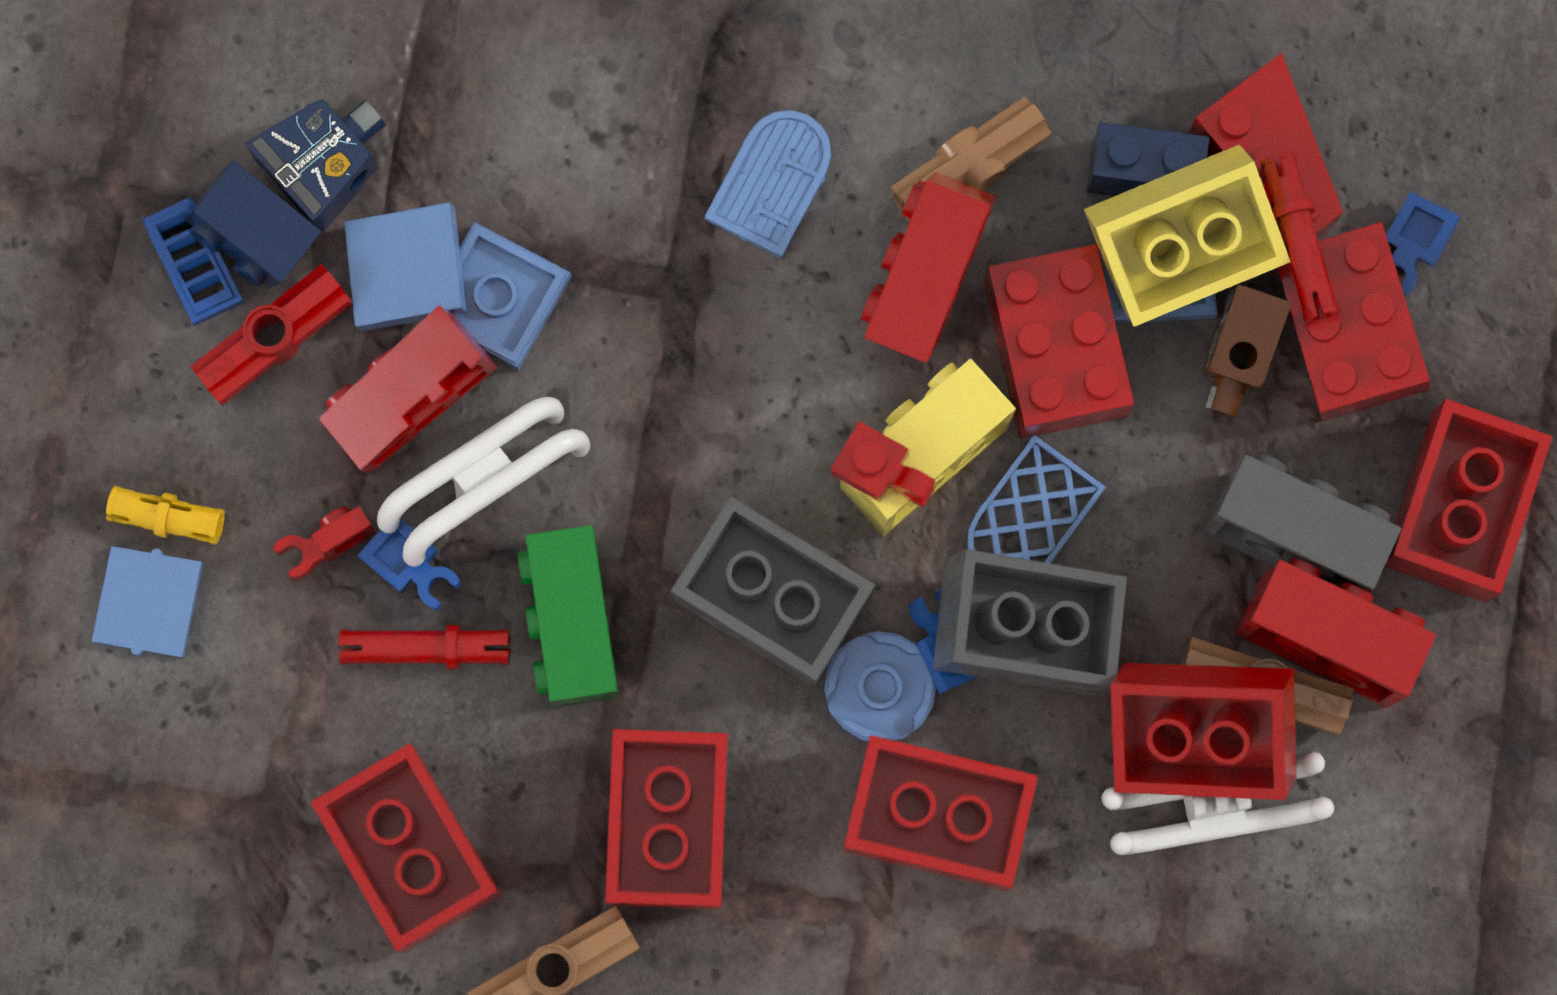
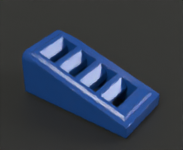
M190 197L146 217L142 222L193 325L196 326L244 303V300L219 249L217 252H214L204 246V248L175 261L172 254L198 242L190 233L192 228L167 240L164 238V235L190 224L183 219L195 204L193 198ZM208 262H212L214 269L185 282L183 274ZM219 281L222 282L224 290L199 302H195L192 294Z

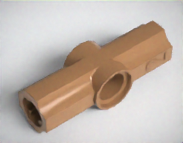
M1023 97L976 129L975 126H970L954 135L936 151V156L892 185L890 193L902 213L913 185L917 184L918 180L926 182L935 172L985 191L1006 173L1007 167L1048 141L1052 133L1036 105L1031 103L1026 97Z
M1193 637L1190 638L1181 661V665L1288 668L1277 659H1259ZM1294 670L1295 723L1331 735L1340 736L1351 709L1354 689Z
M614 906L551 944L539 947L527 958L466 994L566 995L575 987L641 948L617 906ZM553 954L561 955L568 961L570 967L569 976L562 985L547 987L539 978V965L547 956Z

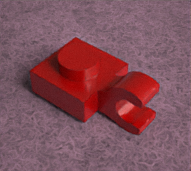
M860 421L830 469L831 475L878 502H881L888 488L923 508L935 489L933 485L936 481L915 468L903 465L909 455L907 447Z
M360 505L351 511L347 506H343L327 514L318 523L321 529L311 534L313 538L305 539L297 535H288L275 543L273 549L278 556L286 554L291 549L302 551V562L288 571V574L294 581L306 578L322 562L334 560L377 534Z

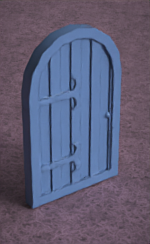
M793 110L773 112L760 119L744 139L743 145L710 205L704 220L782 259L821 184L826 179L831 161L830 139L822 125L808 114Z

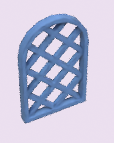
M1034 435L986 501L978 507L977 513L968 529L967 549L975 550L973 546L974 538L991 536L994 554L1030 560V557L1049 555L1044 562L1052 564L1057 553L1106 486L1075 465L1071 459L1066 458ZM1031 448H1033L1035 467L1017 469ZM1040 448L1060 463L1042 466ZM1064 470L1067 490L1047 493L1044 473ZM1071 471L1092 486L1074 489ZM1037 474L1040 494L1020 497L1017 477ZM1010 478L1013 498L994 500ZM1095 493L1078 515L1075 496ZM1068 497L1071 517L1051 520L1048 500ZM1041 501L1044 521L1024 523L1021 504ZM1014 505L1017 525L997 527L994 507ZM987 509L990 529L974 531L980 517ZM1072 524L1055 547L1052 527ZM1045 528L1048 548L1028 551L1025 531ZM1018 532L1021 552L1001 554L998 534Z

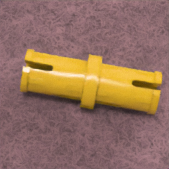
M119 486L112 488L106 507L107 521L153 530L154 535L167 538L169 534L214 545L220 540L225 520L224 509L179 501L175 494L166 492L162 496L149 495Z

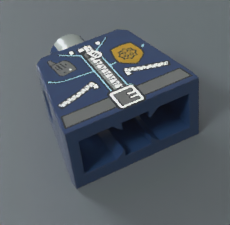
M322 99L258 134L245 143L255 162L298 211L322 233L375 173L377 169L376 163L371 153L363 144L384 128L386 124L366 100L340 119Z

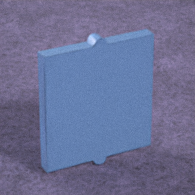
M111 546L91 642L131 649V652L136 656L149 652L184 658L203 562L166 556L158 548L153 549L149 553Z

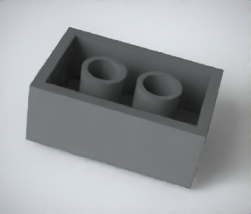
M1245 454L1229 474L1202 534L1270 566H1273L1279 560L1289 563L1290 558H1296L1318 568L1322 572L1320 579L1339 588L1342 583H1348L1362 588L1369 593L1374 590L1402 529L1389 522L1391 515L1372 504L1360 502L1358 507L1338 498L1339 491L1321 480L1308 478L1307 482L1301 481L1287 474V466L1273 457L1256 454L1255 458Z
M730 496L670 592L673 602L815 688L872 597L875 584Z
M969 549L945 559L933 670L1090 696L1111 690L1110 683L1118 670L1127 577Z

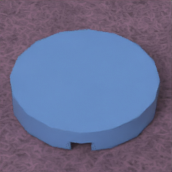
M881 631L863 634V636L856 637L839 648L827 668L824 694L830 715L844 732L861 742H868L870 735L893 741L904 740L922 726L933 707L936 686L918 646L899 634Z

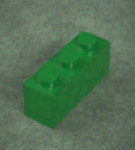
M593 525L525 535L528 550L519 551L517 554L522 585L533 584L535 605L526 606L525 610L530 640H541L543 660L533 662L538 695L548 694L549 702L553 708L619 698Z

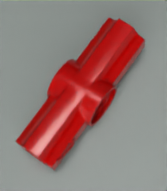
M321 264L271 304L261 305L253 309L245 318L243 326L191 365L190 368L219 404L223 406L274 365L290 361L298 352L299 346L353 303L335 278ZM270 324L284 326L285 334L278 344L267 347L259 344L260 332Z

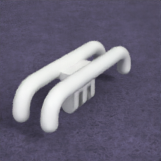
M546 396L534 399L394 490L385 499L378 511L377 525L384 533L390 534L395 532L399 527L400 517L409 507L451 479L454 481L456 500L419 524L404 544L403 559L405 563L409 566L417 567L424 562L427 549L441 536L570 452L575 457L586 456L590 450V440L582 430H565L548 438L517 460L511 462L500 448L501 446L542 420H545L550 425H557L564 418V408L558 399Z
M1317 752L1296 756V779L1320 773L1325 767L1323 756ZM1114 787L1106 789L1102 794V803L1110 810L1131 809L1184 799L1188 822L1116 833L1110 840V846L1113 852L1118 855L1137 854L1296 826L1327 819L1334 812L1333 802L1327 797H1318L1301 802L1246 811L1251 808V799L1114 792Z

